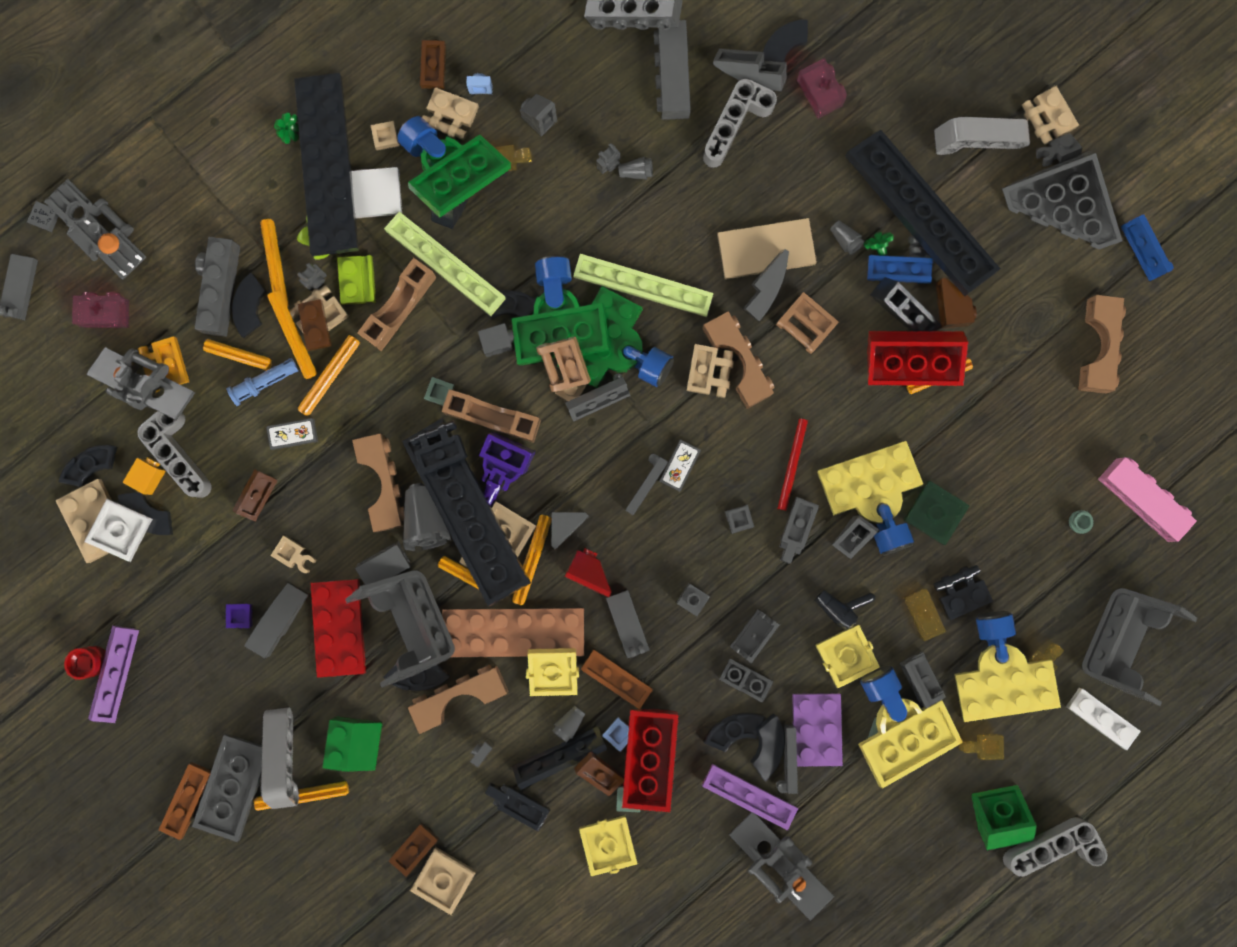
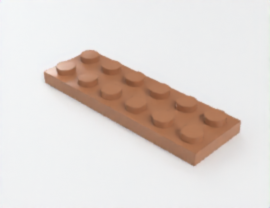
M584 608L442 610L443 620L455 647L454 654L451 657L528 656V649L576 648V656H584Z

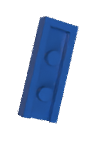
M1144 214L1121 226L1149 282L1174 269L1173 264L1168 261Z
M869 255L867 280L882 281L884 277L898 282L931 283L933 259Z

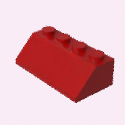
M869 331L867 349L868 385L963 386L968 340L964 331Z
M661 709L630 710L622 808L670 812L678 727L677 711Z

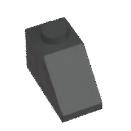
M538 94L532 98H527L521 105L522 119L541 137L557 122L555 104Z

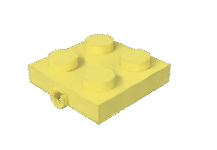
M858 624L815 645L824 662L822 664L826 672H829L836 688H840L880 668L872 652L873 646L869 640H866Z
M576 648L528 649L526 678L529 679L530 696L577 695L579 667H577Z
M626 815L609 820H599L597 823L579 827L591 876L606 872L614 874L619 872V869L637 865Z

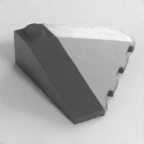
M1093 151L1075 156L1002 188L1008 209L1016 214L1021 212L1031 216V220L1046 227L1048 225L1061 230L1060 233L1076 240L1081 238L1091 243L1090 246L1097 249L1122 242L1096 153Z

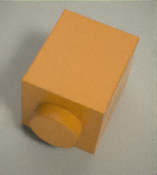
M150 457L146 459L137 458L123 483L142 494L152 495L166 470L160 468V463Z

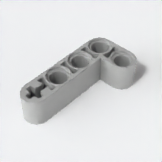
M749 79L738 81L706 144L703 159L707 166L714 168L722 164L748 111L760 117L771 115L777 101L776 94L772 90ZM746 90L750 95L742 96L739 91ZM767 100L770 106H763L759 101ZM736 110L740 115L733 117L729 114V111ZM726 130L730 136L722 137L719 131ZM717 145L719 146L718 154H716L715 157L711 156V154L714 152Z
M958 117L945 122L934 130L936 154L938 155L951 154L963 147L1017 149L1030 144L1028 120Z
M157 411L138 428L139 439L185 494L197 498L208 496L212 488L210 481L172 437L184 425V414L181 413L177 420L168 424V416ZM155 428L156 435L153 439H150L149 433L151 429ZM170 446L171 453L168 457H165L164 449ZM184 463L186 471L180 475L179 466Z
M289 707L266 710L263 715L262 798L271 809L297 806L299 792L297 785L292 781L293 714Z
M1074 817L1035 836L1032 842L1022 843L1009 849L1003 856V862L1010 871L1017 876L1023 877L1074 851H1077L1078 855L1091 865L1100 866L1107 860V851L1094 826L1079 817ZM1084 826V832L1078 835V829ZM1063 836L1062 844L1057 846V839ZM1042 847L1041 855L1035 857L1036 849ZM1095 847L1094 855L1089 857V851Z

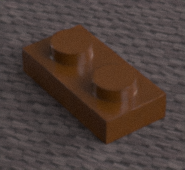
M422 40L420 86L423 89H435V87L444 89L445 41Z
M319 299L298 304L307 350L312 351L332 346L323 301Z
M254 469L232 511L256 522L278 480Z
M591 751L574 767L577 775L608 796L624 782L622 773Z
M421 822L389 859V862L407 877L438 841L439 837Z

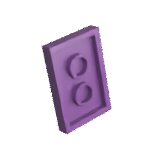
M792 694L793 725L796 727L797 767L843 766L841 694Z

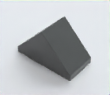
M552 512V547L557 549L589 516L582 512Z
M860 515L853 516L832 545L852 559L878 532V529Z

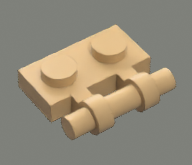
M1057 86L1036 96L1034 102L1037 107H1034L1030 100L1022 104L1026 112L1024 114L1026 119L1032 122L1036 129L1034 133L1037 138H1041L1044 145L1053 140L1049 132L1052 131L1057 139L1079 126ZM1039 114H1042V116L1044 117L1045 121L1047 122L1046 125H1044V123L1042 122Z
M435 87L427 106L428 112L434 115L432 118L423 115L422 118L436 131L444 132L453 139L457 137L465 140L467 131L460 129L461 125L471 127L479 106L475 102ZM444 117L446 119L453 121V123L449 125L444 122H441V120Z
M324 285L319 290L316 288L311 292L312 295L302 302L299 300L294 304L295 307L289 310L294 319L300 315L298 304L321 299L329 331L349 317L334 296L326 301L324 297L331 293L327 285ZM299 320L296 324L303 333L301 320Z
M695 344L686 391L709 395L711 386L717 387L716 396L725 398L726 391L730 387L728 379L730 369H733L734 361H732L733 352L724 350L723 358H717L718 348ZM715 366L721 367L719 379L713 378Z

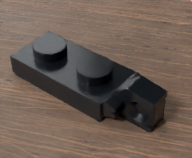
M490 782L485 791L486 795L495 799L493 804L497 806L498 810L538 832L550 812V808L505 784L499 787Z

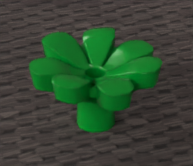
M283 113L282 118L275 121L276 135L281 138L283 143L289 144L290 139L295 142L299 139L298 134L295 133L299 132V125L295 124L298 122V116L295 114Z
M882 232L874 234L875 238H869L863 243L866 249H877L879 256H885L888 254L886 247L890 241L894 240V235L888 232L882 236Z

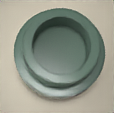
M1078 510L1071 514L1069 526L1076 533H1087L1093 527V518L1087 511Z

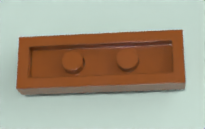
M595 649L581 668L582 671L638 709L642 707L653 688Z
M193 762L188 764L159 831L179 840L184 838L204 794L211 770Z

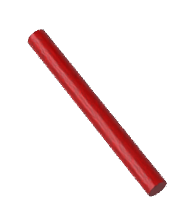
M805 419L798 420L777 508L779 510L787 511L808 420Z

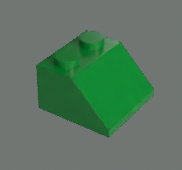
M339 716L330 719L323 768L346 772L375 771L383 722Z
M1018 785L972 794L978 830L987 850L1034 841L1036 823Z

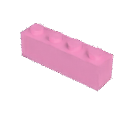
M1126 457L1115 459L1098 480L1167 542H1179L1197 522L1191 516V511L1185 506L1176 503L1173 500L1174 496L1170 492L1157 486L1156 480L1149 474H1144L1133 459Z

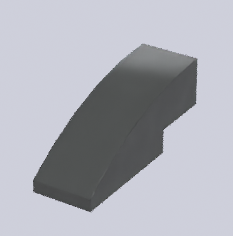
M719 49L713 60V64L728 75L738 80H752L770 90L782 91L787 79V63L764 61V52Z
M787 249L781 250L751 284L758 292L744 306L743 310L755 321L762 319L778 294L787 268L789 256Z
M287 583L268 608L244 646L263 658L270 657L281 637L288 631L308 594Z

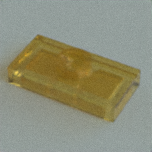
M927 588L904 597L923 641L946 632Z

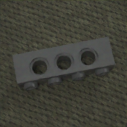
M587 0L584 17L595 29L614 27L623 30L626 27H636L645 30L648 27H658L659 29L668 30L670 27H679L683 0Z

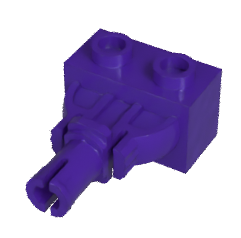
M495 432L488 434L479 456L484 458V475L481 480L487 481L483 493L491 508L501 488L507 491L510 483L527 472L536 452Z

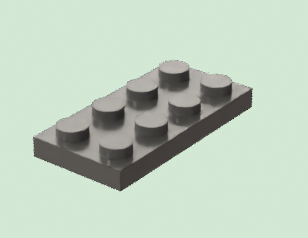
M230 734L223 736L192 827L236 842L241 839L262 777V745Z

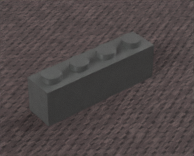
M679 20V27H670L668 30L659 28L654 30V45H658L659 52H655V67H659L660 75H656V89H660L661 97H657V112H661L662 120L689 119L690 116L686 20Z
M208 237L195 329L203 334L227 337L240 246L230 239Z

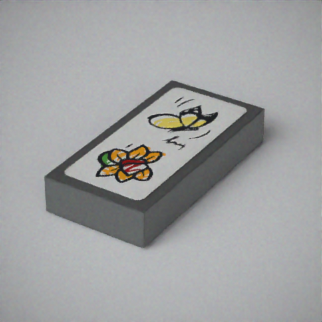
M313 418L266 427L270 450L318 442L315 420Z
M680 440L659 482L680 492L701 450Z

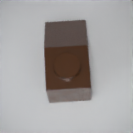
M942 278L935 283L940 328L965 327L974 323V319L977 317V310L972 303V298L968 295L964 296L947 278Z

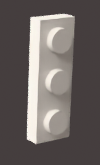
M1079 688L1066 706L1125 750L1129 749L1140 733V730L1084 689Z

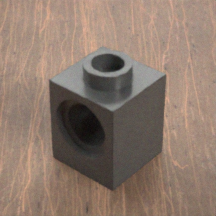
M505 323L478 331L486 357L513 350L512 328L507 330Z
M688 583L676 603L695 616H698L710 596Z

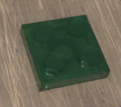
M927 481L903 521L938 543L946 545L970 505L933 482Z

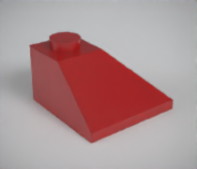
M584 548L583 552L578 550L565 577L609 597L611 589L599 559H596L597 553Z

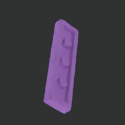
M112 626L88 717L90 721L115 723L139 633V630L136 628Z
M713 763L702 783V787L786 830L789 829L798 810L793 804Z

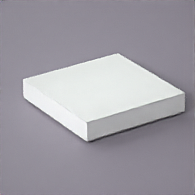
M398 167L352 171L356 218L396 215L398 212L402 213Z
M106 499L84 542L131 562L152 519Z

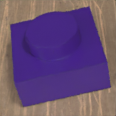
M226 604V628L252 627V604Z

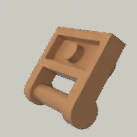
M803 292L776 325L780 329L784 328L807 348L806 351L809 354H812L839 322ZM792 316L795 317L817 336L815 340L812 341L789 319Z
M576 336L536 347L537 353L541 355L549 376L551 392L588 384L591 381ZM550 352H554L564 379L563 381L559 379Z

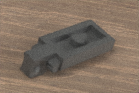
M798 497L795 498L780 540L779 547L784 549L780 561L791 564L794 554H800L801 550L804 549L819 505Z

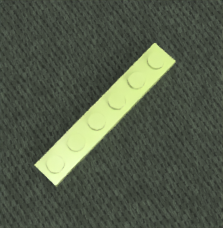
M398 212L384 228L388 234L490 316L506 299L503 294L401 212Z
M583 254L579 256L573 275L574 278L705 317H707L714 294Z

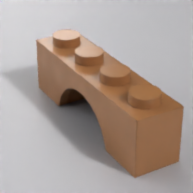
M413 258L399 276V282L391 297L382 308L369 316L357 333L382 351L437 278L433 271Z
M1095 295L1087 300L1085 322L1098 332L1101 339V351L1093 363L1081 367L1080 391L1106 394L1115 391L1119 384L1117 369L1122 357L1119 348L1124 335V330L1121 328L1122 319L1126 313L1124 298Z
M728 311L704 324L702 329L712 347L728 349L734 352L741 360L743 378L736 391L746 409L772 396L774 394L772 390L774 385L768 376L765 377L761 371L763 365L758 356L754 357L751 353L750 348L752 346L749 339L741 335L739 321L735 315L731 316Z
M450 389L442 409L445 415L532 443L535 441L541 423L538 417L498 407Z
M376 434L352 440L357 463L373 468L378 473L382 483L379 499L368 509L373 532L403 527L405 508L404 506L401 507L399 502L402 493L399 484H395L393 476L397 472L394 461H390L388 452H391L389 439H385V436L382 434Z
M489 664L478 669V675L470 678L469 674L455 680L457 684L448 688L447 684L435 689V694L430 697H426L423 694L413 699L414 704L409 706L408 710L418 733L421 734L442 724L448 702L458 695L475 696L484 704L506 695L509 691L498 666L491 668Z

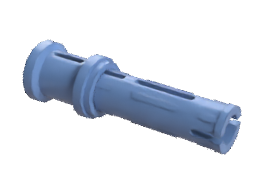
M290 358L254 378L246 377L244 382L234 387L229 386L226 389L234 404L239 406L241 401L251 396H258L264 388L299 370L293 359Z

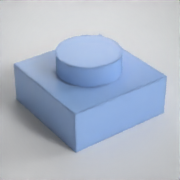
M484 74L467 76L469 94H492L490 76Z
M617 717L602 736L616 749L621 751L628 743L629 726Z

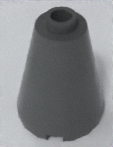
M422 483L410 485L409 489L405 491L404 549L415 551V546H422V550H427L446 544V539L451 540L450 533L427 488Z

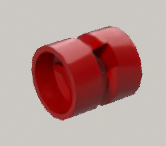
M99 646L74 649L65 658V671L70 677L77 680L100 675L106 651Z

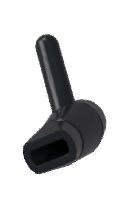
M823 590L814 601L823 608L836 625L846 631L851 629L857 622L858 616L853 610L875 601V595L868 593L844 604Z

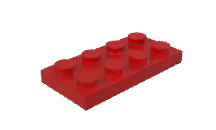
M360 579L311 583L317 678L366 673L361 599L350 603L346 602V598L360 587Z

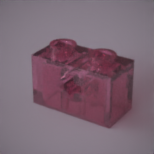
M825 58L800 70L797 81L818 119L843 106L846 100L845 88L842 84H838L834 68L831 64H827Z
M83 292L82 296H73L72 324L82 328H129V300L121 297V294L116 292H106L105 296H97V293Z

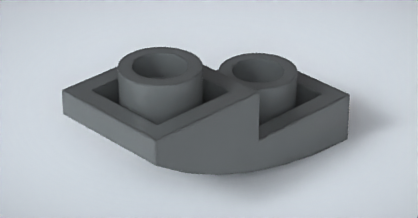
M732 659L729 660L719 679L762 703L774 682Z

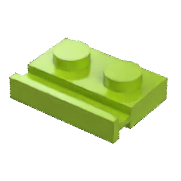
M367 255L337 258L341 304L375 303L373 257Z

